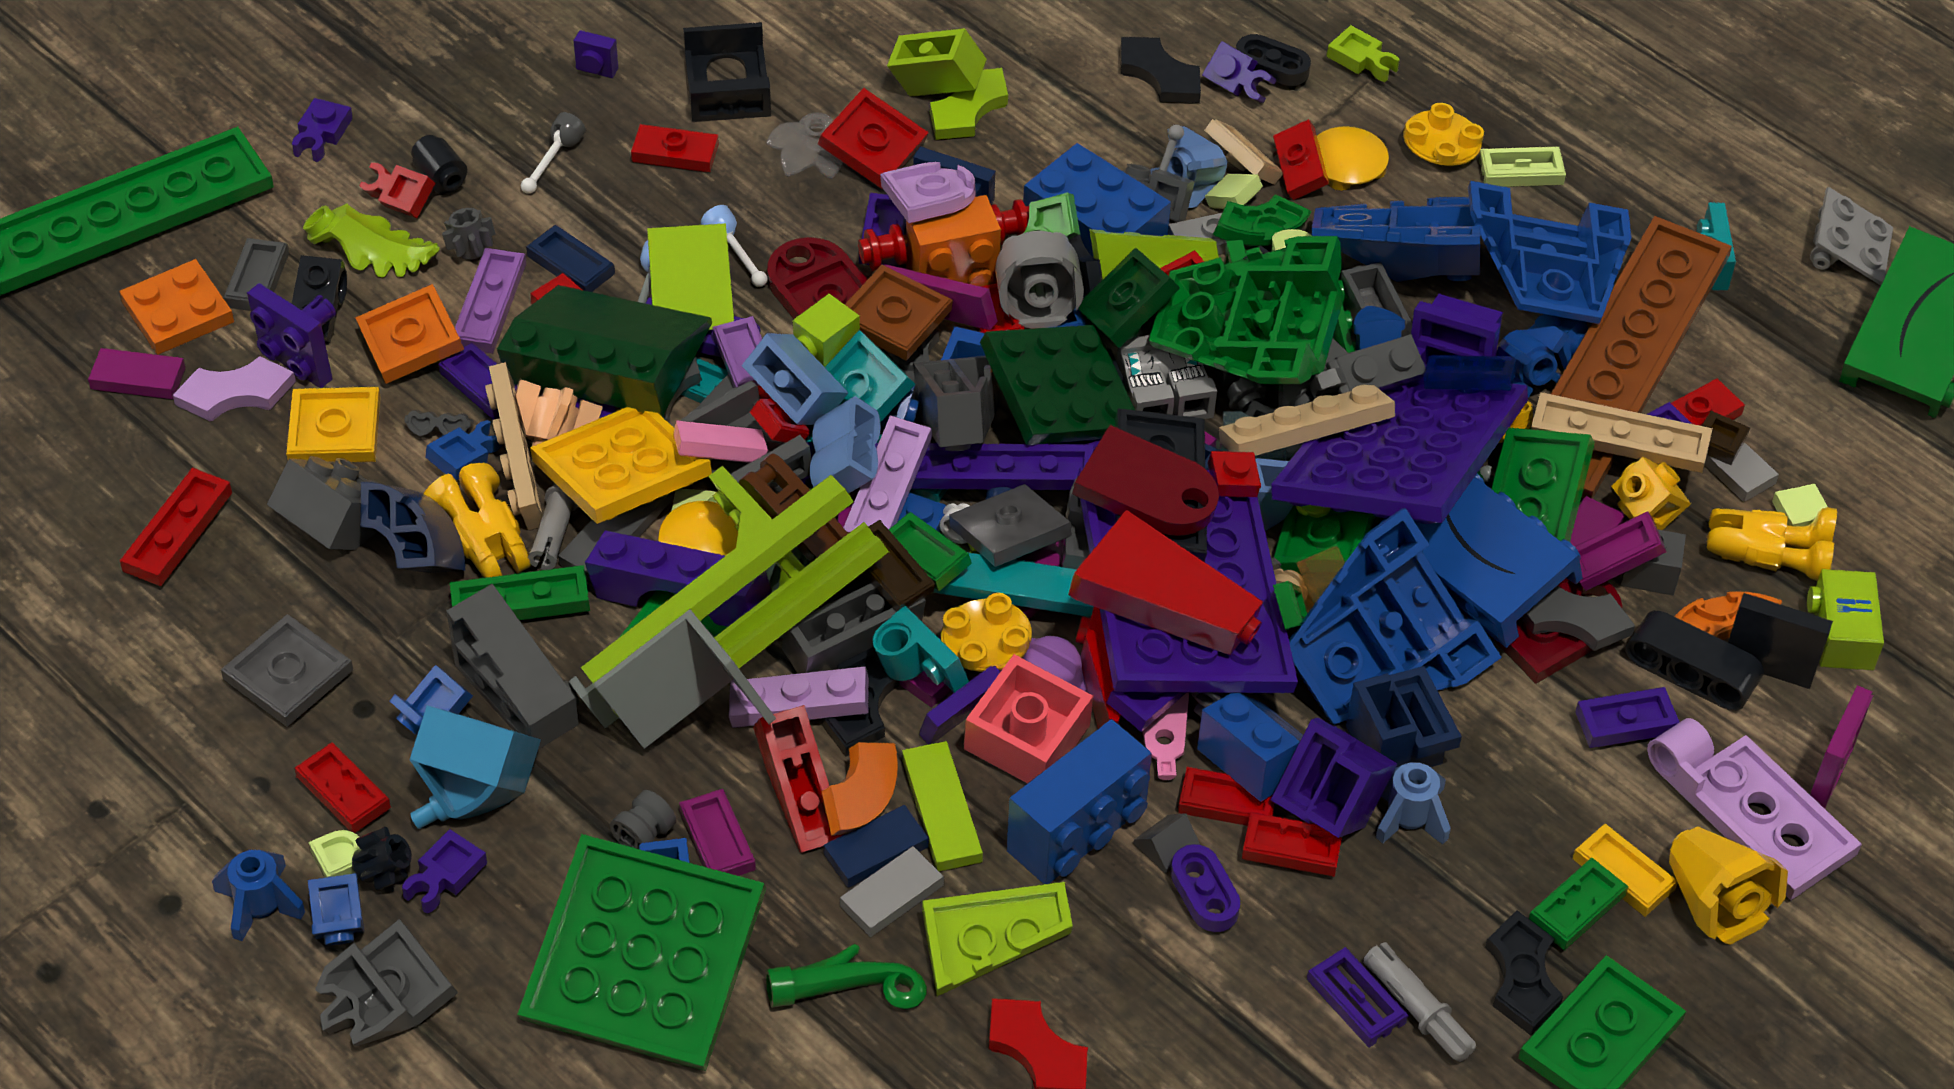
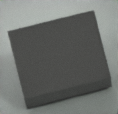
M1186 813L1167 815L1135 838L1133 843L1165 874L1171 870L1173 856L1180 848L1192 844L1200 845Z

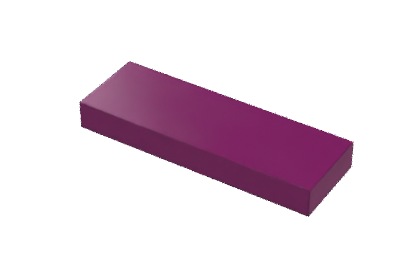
M885 264V266L952 299V310L944 319L991 330L997 323L995 309L988 288Z

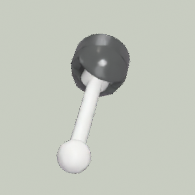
M567 112L558 114L550 129L551 139L554 143L530 178H525L521 182V189L524 193L532 194L536 191V182L560 147H573L581 140L586 132V128L578 117Z

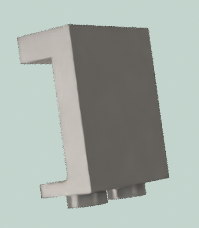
M753 381L730 389L724 396L702 408L694 409L680 420L762 429L768 449L767 454L751 463L709 459L711 461L712 473L723 466L739 483V480L748 472H757L760 469V463L767 456L776 454L784 460L800 479L810 475V446L801 435L786 443L774 441L751 415V409L760 400L758 386ZM771 482L768 485L775 493L783 490L777 483Z

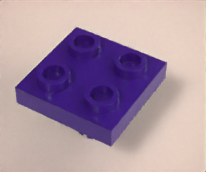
M260 283L249 290L247 296L251 309L250 318L255 326L258 338L257 346L261 353L269 360L273 361L276 359L288 367L298 379L308 380L318 388H323L333 379L322 326L336 316L335 308L326 298L323 300L322 295H317L312 302L300 310Z

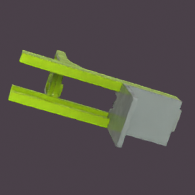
M723 466L708 476L718 489L712 495L725 514L728 517L730 516L736 524L734 526L738 531L736 548L583 665L581 669L592 682L591 685L585 688L577 676L569 681L604 728L620 718L645 749L732 680L768 724L776 720V717L739 668L889 553L882 541L872 533L865 522L861 523L806 567L792 553V549L854 502L846 489L832 475H829L774 519H771ZM776 563L781 568L779 588L716 637H713L700 621Z

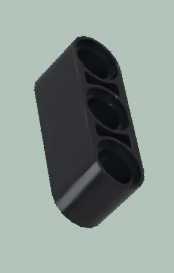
M1653 610L1648 612L1626 645V653L1634 664L1727 710L1737 711L1742 709L1764 675L1762 663L1755 656L1662 611Z

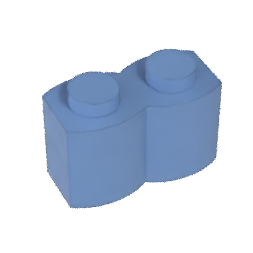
M856 396L819 417L814 424L813 445L816 453L813 455L810 463V479L813 487L817 486L829 475H832L849 494L871 481L877 473L878 454L875 444L879 439L881 429L879 414L876 409Z

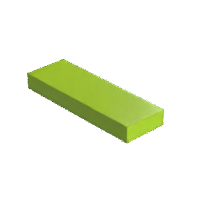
M947 741L902 750V762L924 832L929 837V848L935 868L938 871H944L981 863L983 861V852Z

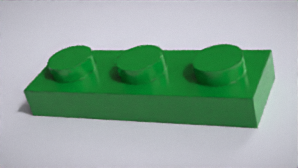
M584 565L450 582L452 607L493 584L519 620L590 611Z

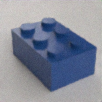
M1078 143L1024 185L1023 202L1025 206H1029L1030 202L1067 192L1074 194L1080 236L1085 248L1093 258L1089 229L1113 233L1135 232L1141 235H1168L1171 201Z
M1113 719L1109 720L1009 798L1007 852L1043 884H1050L1058 876L1065 877L1077 867L1082 857L1092 849L1099 850L1110 841L1116 830L1126 822H1135L1145 812L1148 805L1147 794L1152 752Z

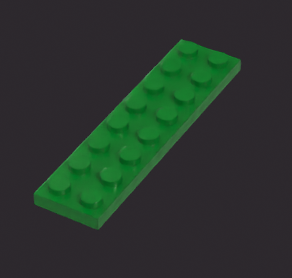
M237 126L0 218V295L274 187L272 175Z

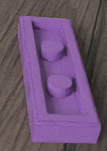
M491 248L484 249L455 326L463 347L472 342L484 353H494L526 266V256L524 253Z

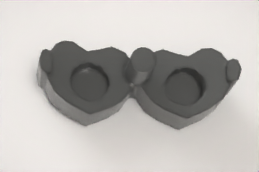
M413 410L404 418L408 428L418 436L428 434L434 431L436 427L444 435L458 427L468 432L469 428L474 424L473 419H470L465 413L458 415L445 413L438 417L432 411L422 413L419 410Z

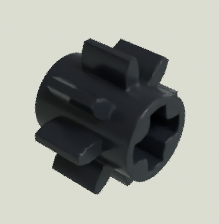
M383 827L355 840L360 849L356 850L353 854L352 866L360 880L366 883L374 882L376 890H381L408 877L404 868L409 866L412 853L409 844L402 836L398 834L390 835L388 828Z

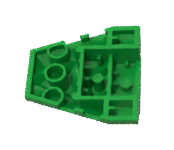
M1297 236L1284 240L1286 248L1262 254L1260 248L1256 247L1246 250V259L1224 264L1220 257L1170 271L1169 277L1172 278L1180 289L1171 297V300L1164 308L1158 310L1149 338L1152 347L1260 384H1302L1311 378V375L1320 374L1324 371L1343 303V292L1338 283L1341 272V243L1338 237Z

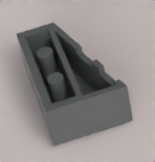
M862 573L784 633L782 650L798 674L837 669L838 664L874 647L873 636L875 631L890 619L896 611ZM924 598L908 608L921 621L926 603Z

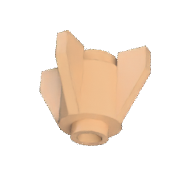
M519 380L514 398L524 435L527 439L533 441L532 446L595 421L600 417L603 406L581 400L579 408L575 407L578 398L572 395L573 389L567 387L561 390L544 388L543 395L539 396L541 386Z

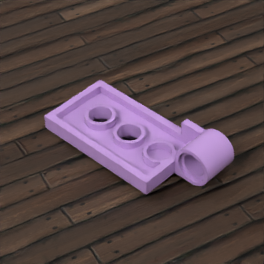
M1686 718L1648 743V756L1658 773L1724 837L1776 859L1788 870L1786 896L1790 900L1858 855L1862 844L1747 735L1713 756L1714 746L1709 733L1696 720ZM1748 804H1764L1771 810V813L1767 815L1757 814L1749 808ZM1784 834L1796 835L1803 840L1805 845L1799 847L1791 846L1784 842L1781 836Z

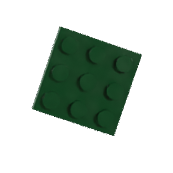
M1095 325L987 331L980 341V345L1026 445L1102 439L1109 425L1115 427V417L1118 408L1135 410Z

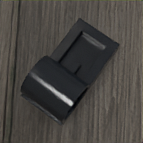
M301 255L291 304L302 310L317 295H322L323 300L325 298L328 299L337 312V307L344 303L347 292V271L343 260ZM335 317L322 326L325 343H331Z

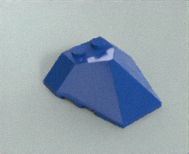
M1470 181L1468 185L1470 215L1475 225L1480 226V235L1517 309L1599 324L1632 238L1628 210L1588 203L1578 226L1512 214L1510 188Z
M1469 197L1427 198V206H1404V201L1401 200L1390 201V208H1367V204L1315 208L1312 236H1337L1341 243L1342 253L1364 265L1381 262L1388 277L1396 282L1437 275H1447V279L1451 281L1470 280L1472 275H1480V226L1475 225L1470 215Z
M1406 508L1400 509L1366 533L1306 615L1302 626L1298 627L1289 639L1295 669L1331 724L1347 720L1354 682L1387 673L1392 675L1425 666L1438 691L1466 684L1502 658L1479 621L1465 619L1422 551L1430 545Z

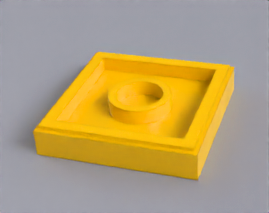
M379 387L293 389L286 453L287 459L308 460L310 456H315L331 462H335L336 458H342L350 462H376L381 398Z

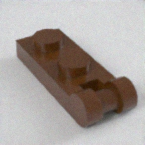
M776 454L767 456L760 463V469L757 472H748L739 480V484L771 519H774L810 491L784 460ZM774 482L783 490L776 494L768 485ZM832 518L796 547L811 563L849 533L835 518Z

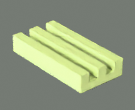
M1559 147L1480 149L1479 164H1482L1481 173L1484 176L1483 182L1486 184L1502 187L1564 185L1566 173Z

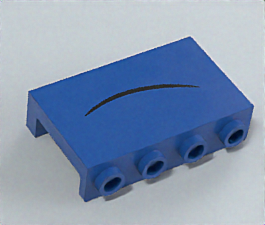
M1478 473L1442 523L1422 524L1413 519L1430 545L1422 551L1461 613L1469 619L1478 620L1484 631L1506 648L1519 637L1516 624L1518 619L1565 578L1574 584L1583 579L1580 565L1581 556L1574 545L1565 539L1558 540L1548 532L1541 520L1532 515L1530 517L1526 516L1517 509L1509 496L1503 492L1497 494L1486 486Z

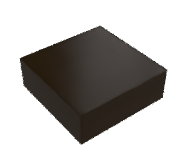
M1710 411L1702 425L1703 427L1713 428L1707 455L1732 465L1747 439L1750 427Z

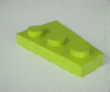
M1089 229L1094 258L1100 260L1102 279L1135 247L1159 268L1194 250L1204 262L1219 258L1217 242L1211 238L1175 235L1153 236L1141 235L1135 232L1113 233Z
M1065 882L922 901V912L937 996L1072 933L1073 924Z

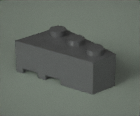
M986 356L913 363L915 399L920 401L917 414L924 425L931 428L933 438L939 447H945L948 451H964L970 449L971 444L983 443L1000 404L999 384Z
M493 584L446 610L455 666L513 731L541 739L539 750L579 725L576 706L579 704V697L575 689L568 681L562 680Z

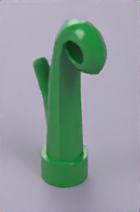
M856 944L849 946L830 958L794 969H791L790 966L766 969L765 973L767 995L771 1008L794 1005L795 1000L821 994L883 984V993L891 1005L900 1009H910L918 1006L924 1000L927 994V986L924 978L915 969L900 963L876 961L848 963L859 953L860 947ZM901 983L909 987L910 991L903 993L895 987Z

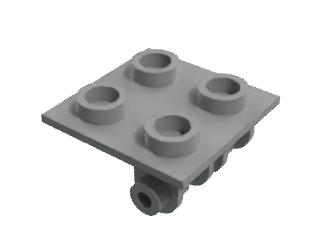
M1827 187L1823 206L1818 212L1820 222L1816 225L1813 238L1816 247L1811 251L1810 260L1817 269L1824 270L1839 259L1874 282L1882 285L1887 268L1893 227L1882 218L1873 215L1854 203L1850 198Z

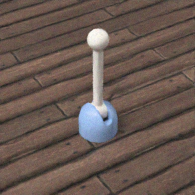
M717 205L709 209L703 215L701 225L726 223L727 241L752 275V284L756 287L765 286L768 281L766 273L758 271L733 236L737 221L731 210L726 205Z

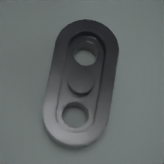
M1258 34L1246 35L1239 39L1236 44L1237 50L1258 62L1253 71L1264 70L1271 74L1277 83L1285 86H1296L1304 83L1309 77L1311 59L1301 49Z

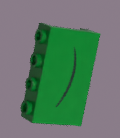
M1909 226L1844 362L1839 382L1856 387L1859 378L1865 379L1929 405L1928 416L1933 418L1937 417L1941 406L1950 408L1954 400V243Z

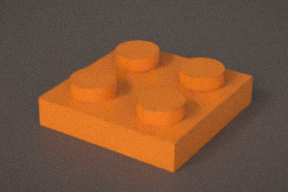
M196 259L119 291L123 305L157 355L234 323L232 310Z
M433 284L355 317L386 384L464 350L462 342Z

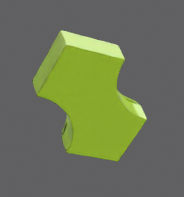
M1002 68L984 69L976 90L955 92L945 99L930 102V115L935 140L975 136L976 125L985 114L1008 105V91Z

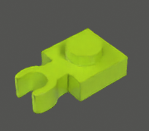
M1352 25L1328 45V58L1357 74L1366 68L1372 72L1376 79L1383 82L1388 81L1389 69L1397 72L1399 66V58L1389 52H1381L1383 42Z

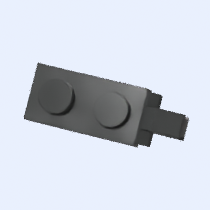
M1410 334L1338 356L1334 360L1327 362V370L1320 374H1315V378L1308 385L1314 399L1335 392L1338 394L1346 393L1359 385H1375L1378 389L1384 391L1422 379L1428 371Z

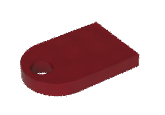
M814 237L798 238L782 244L772 253L767 266L769 288L793 319L828 294L846 304L868 280L838 245L828 240ZM794 257L807 259L803 263H793L789 260Z
M1109 425L1075 481L1072 492L1073 495L1120 516L1128 510L1160 533L1175 536L1193 534L1205 528L1212 520L1219 500V490L1214 478L1201 465L1112 425ZM1195 500L1202 504L1203 508H1191L1183 501Z
M1567 578L1557 585L1565 591L1579 596H1604L1611 594L1622 608V601L1618 592L1608 581L1587 591L1580 584V581L1574 584ZM1521 618L1516 621L1519 637L1507 648L1490 636L1535 684L1594 651L1582 640L1569 634L1545 632L1534 635Z

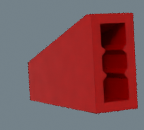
M1128 510L1122 514L1074 572L1068 594L1077 601L1231 655L1240 642L1248 645L1262 625V622L1257 619L1263 604L1262 600Z

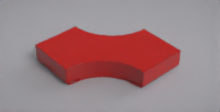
M759 385L758 391L761 399L756 402L750 413L769 437L774 441L785 443L799 435L805 440L809 435L807 426L797 425Z
M992 998L989 1050L1008 1055L1021 1063L1030 1074L1034 1089H1086L1088 1047L1072 1044L1056 1035L1049 1028L1043 1017L1041 1001Z

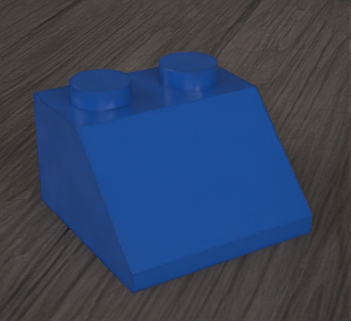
M1230 693L1202 709L1197 749L1261 802L1274 794L1303 734L1264 703L1243 693Z

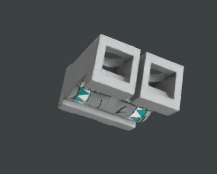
M1141 328L1136 336L1127 340L1118 348L1116 362L1124 377V387L1135 410L1143 411L1145 407L1158 405L1160 408L1158 413L1203 419L1214 418L1217 389L1213 379L1208 378L1203 363L1152 347L1149 342L1150 335L1143 336ZM1200 399L1201 405L1197 408H1184L1185 401Z

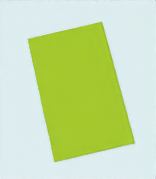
M726 223L647 228L652 305L711 317L712 325L709 330H713L712 327L733 322L734 314Z

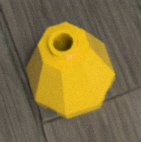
M1699 826L1681 832L1673 840L1670 848L1669 864L1696 925L1708 937L1716 939L1717 936L1722 942L1731 945L1762 929L1770 919L1764 913L1769 905L1772 903L1778 909L1786 899L1788 870L1776 859Z

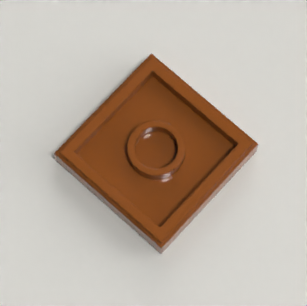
M882 264L845 305L860 315V331L876 346L907 361L951 312L953 300Z

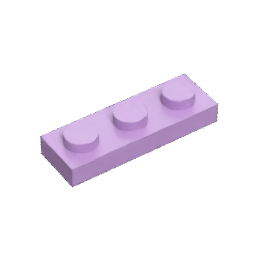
M889 417L876 448L878 454L877 473L871 481L862 485L859 489L844 525V529L848 533L863 522L870 526L876 521L881 520L888 529L897 523L933 436L931 428L897 417Z
M866 667L747 679L773 714L805 705L809 720L868 713L869 678ZM731 681L729 718L732 728L753 726L762 716L738 686Z

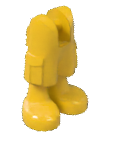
M471 463L464 466L459 473V481L463 491L469 500L476 503L479 512L470 511L461 494L458 483L453 475L449 473L439 477L425 490L423 494L437 502L453 519L462 542L464 556L473 562L483 578L502 576L497 560L507 557L516 573L530 568L528 552L520 537L519 523L508 504L494 497V493L500 484V477L490 464Z
M1822 508L1814 521L1807 526L1787 525L1788 516L1782 512L1713 509L1708 522L1711 531L1707 535V549L1723 559L1737 562L1741 560L1751 566L1777 571L1783 565L1803 572L1810 579L1818 581L1822 569H1831L1834 552V542L1832 541L1836 526L1837 509Z

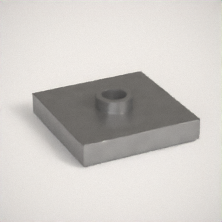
M1025 484L949 514L950 527L996 567L1072 535L1071 522Z
M287 614L221 669V673L226 682L285 726H289L352 672L353 665L352 660Z

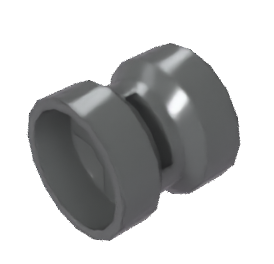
M643 790L632 801V809L621 811L611 821L610 829L621 845L639 849L641 843L654 842L657 834H666L676 824V816L672 808L662 797L650 790Z

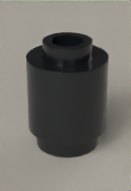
M426 135L420 138L412 147L411 155L415 168L420 174L428 176L435 182L433 189L436 192L447 193L458 189L462 185L467 175V166L446 140L435 135Z

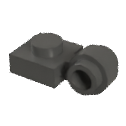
M1127 164L1126 170H1122L1124 173L1171 201L1169 219L1177 222L1186 220L1195 181L1160 169L1152 171L1151 176H1149L1151 170L1148 167L1138 164Z

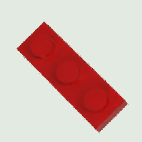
M191 468L120 559L122 571L162 586L231 496L230 482Z

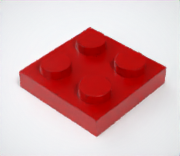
M863 88L824 130L817 144L883 189L881 187L880 174L902 168L919 147L923 145L929 132Z

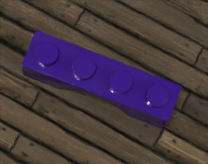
M605 530L586 559L585 565L598 599L636 607L644 593L648 591L661 590L677 594L725 557V555ZM766 570L708 614L715 624L726 627L730 626L772 593Z

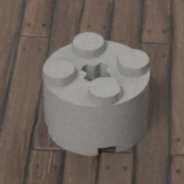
M1031 231L1018 236H1011L1004 241L995 266L999 299L1003 311L1008 316L1010 314L1013 318L1019 319V324L1030 329L1056 327L1065 322L1067 315L1075 308L1077 311L1084 295L1079 259L1068 238L1060 232Z

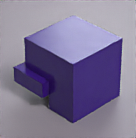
M1438 294L1432 304L1420 301L1414 309L1411 335L1428 374L1487 380L1495 365L1503 312Z
M1317 717L1311 719L1271 801L1309 824L1315 823L1339 838L1365 828L1397 763L1338 727H1333Z

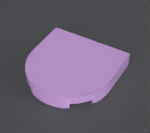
M928 162L880 174L881 187L908 223L959 211L968 206L976 195L973 174L959 165L957 170L941 168L940 162Z

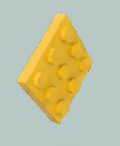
M629 407L530 447L532 462L596 524L611 520L640 505L653 502L661 496L682 487L690 486L694 482L712 474L711 461L708 458L680 456L678 454L674 438L675 428L659 413L649 411L642 413L638 412L637 409Z

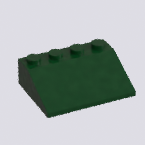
M557 285L514 318L497 347L501 363L506 362L512 380L516 385H518L519 380H524L541 386L540 390L543 391L544 388L561 390L567 387L573 389L572 395L579 399L619 408H634L642 413L644 411L655 412L663 417L709 331L712 319L707 316Z

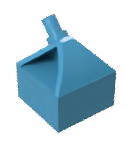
M427 705L410 761L433 795L429 797V803L410 813L415 826L421 829L437 819L441 821L449 818L462 820L495 810L524 794L541 739Z

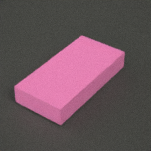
M676 421L674 438L680 456L751 463L768 452L762 429Z

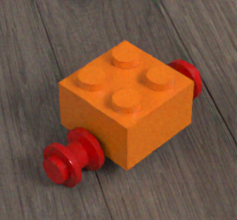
M987 195L978 196L968 206L954 213L908 223L906 220V235H903L898 223L890 225L888 234L879 236L875 234L873 229L864 230V239L858 240L859 255L862 263H869L873 271L881 266L882 260L893 258L898 265L906 264V269L980 287L997 283L995 266L1000 253V245H1003L1006 235H1021L1024 233L1029 221V206H1025L1023 200L1018 199L1013 201L1012 209L1000 211L996 204H990Z

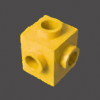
M1642 457L1637 462L1627 466L1622 472V476L1611 485L1621 499L1617 503L1619 508L1630 520L1648 511L1659 530L1666 528L1691 505L1677 485L1680 482L1679 476L1665 462L1657 464Z

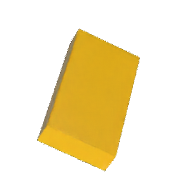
M1607 824L1601 826L1577 847L1572 858L1581 866L1589 859L1594 858L1629 887L1623 900L1644 917L1675 891L1678 883L1673 876Z

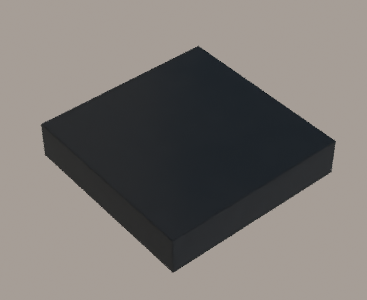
M1743 593L1728 643L1755 656L1762 663L1764 675L1810 689L1833 621Z

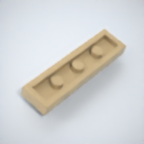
M504 362L489 366L492 384L485 385L491 409H498L500 418L493 420V426L499 445H506L507 453L500 455V460L506 480L513 479L515 489L507 491L514 516L522 514L527 529L532 530L539 528L543 513L527 439L524 435L514 398L516 393L515 385L507 364Z
M1359 385L1346 393L1335 396H1319L1313 402L1295 407L1282 406L1273 413L1258 417L1239 418L1235 423L1219 427L1220 443L1230 452H1254L1256 456L1395 417V401L1375 385Z
M1540 392L1531 430L1590 434L1595 441L1593 450L1639 460L1645 457L1658 464L1665 462L1672 467L1703 473L1713 429Z

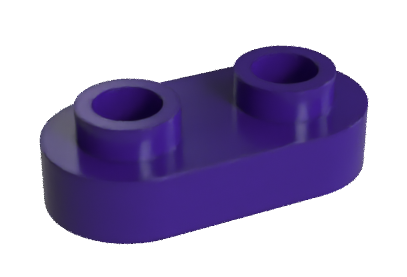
M1192 844L1180 848L1172 859L1171 879L1193 920L1198 926L1207 931L1221 932L1231 928L1239 916L1240 897L1218 857L1211 849L1202 845ZM1196 872L1199 873L1201 876L1191 877L1188 875V873ZM1210 909H1218V910H1220L1222 913H1212V912H1209L1208 910H1210Z

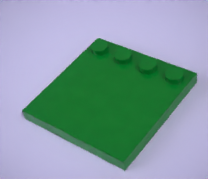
M581 834L517 1015L523 1021L706 1071L766 892L765 884Z

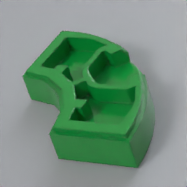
M1274 195L1269 202L1258 206H1244L1227 201L1213 235L1227 241L1243 240L1244 245H1272V236L1275 233L1289 229L1302 230L1312 211L1278 195Z

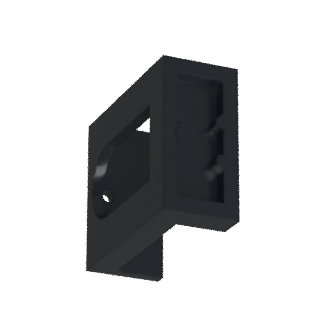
M762 22L683 28L692 122L771 117L770 81L766 72ZM718 59H735L744 65L747 78L708 81L707 68Z

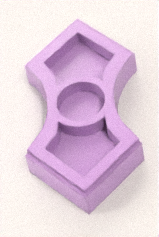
M259 356L250 364L231 371L216 372L198 368L173 394V399L176 406L208 421H213L222 413L239 407H258L269 410L292 387L296 380L293 371Z

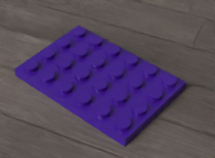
M1427 373L1422 379L1384 390L1382 392L1395 401V417L1304 442L1272 482V500L1289 502L1293 506L1314 505L1328 507L1336 512L1357 511L1372 513L1379 518H1389L1400 509L1406 508L1412 519L1419 523H1442L1527 403V385Z
M1080 467L1078 476L1080 475L1084 467ZM1219 496L1214 516L1207 525V556L1205 559V563L1263 601L1257 617L1262 622V625L1255 637L1248 645L1240 642L1231 655L1100 609L1114 692L1294 693L1298 680L1287 630L1285 629L1273 585L1276 584L1258 497ZM1080 498L1089 552L1091 553L1115 524V513Z

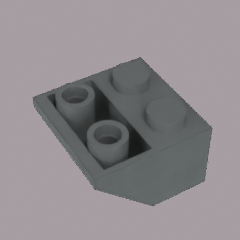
M310 456L308 460L289 458L267 505L328 549L356 550L378 532L374 528L361 526V482H379L365 479L359 474L360 468L357 465L342 458H336L335 462L325 461L315 456Z

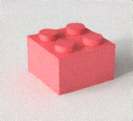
M1013 654L966 718L964 750L1029 783L1077 745L1090 726L1093 695Z

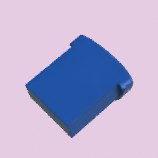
M1366 306L1354 318L1356 351L1400 338L1401 330H1405V320L1389 310L1376 306Z

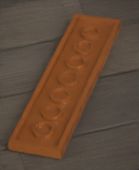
M1654 216L1617 279L1600 323L1591 324L1551 395L1642 413L1730 257L1732 246ZM1593 450L1581 498L1586 496L1594 498L1617 455Z

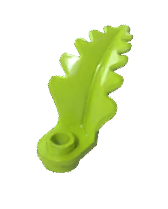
M344 204L334 210H331L326 205L322 206L306 220L303 229L308 233L307 239L312 244L321 241L328 243L335 238L340 242L353 268L364 270L369 264H372L374 272L378 277H385L392 266L397 277L404 276L407 268L411 272H416L421 263L426 265L431 257L435 256L440 249L437 243L431 241L424 242L422 238L408 239L410 233L405 230L390 231L391 224L384 217L359 213L348 204Z

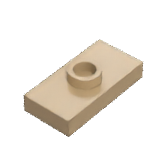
M1212 119L1204 130L1228 151V154L1225 156L1226 159L1239 170L1245 171L1248 169L1252 174L1258 175L1260 179L1274 185L1283 175L1282 170L1234 127L1217 119Z

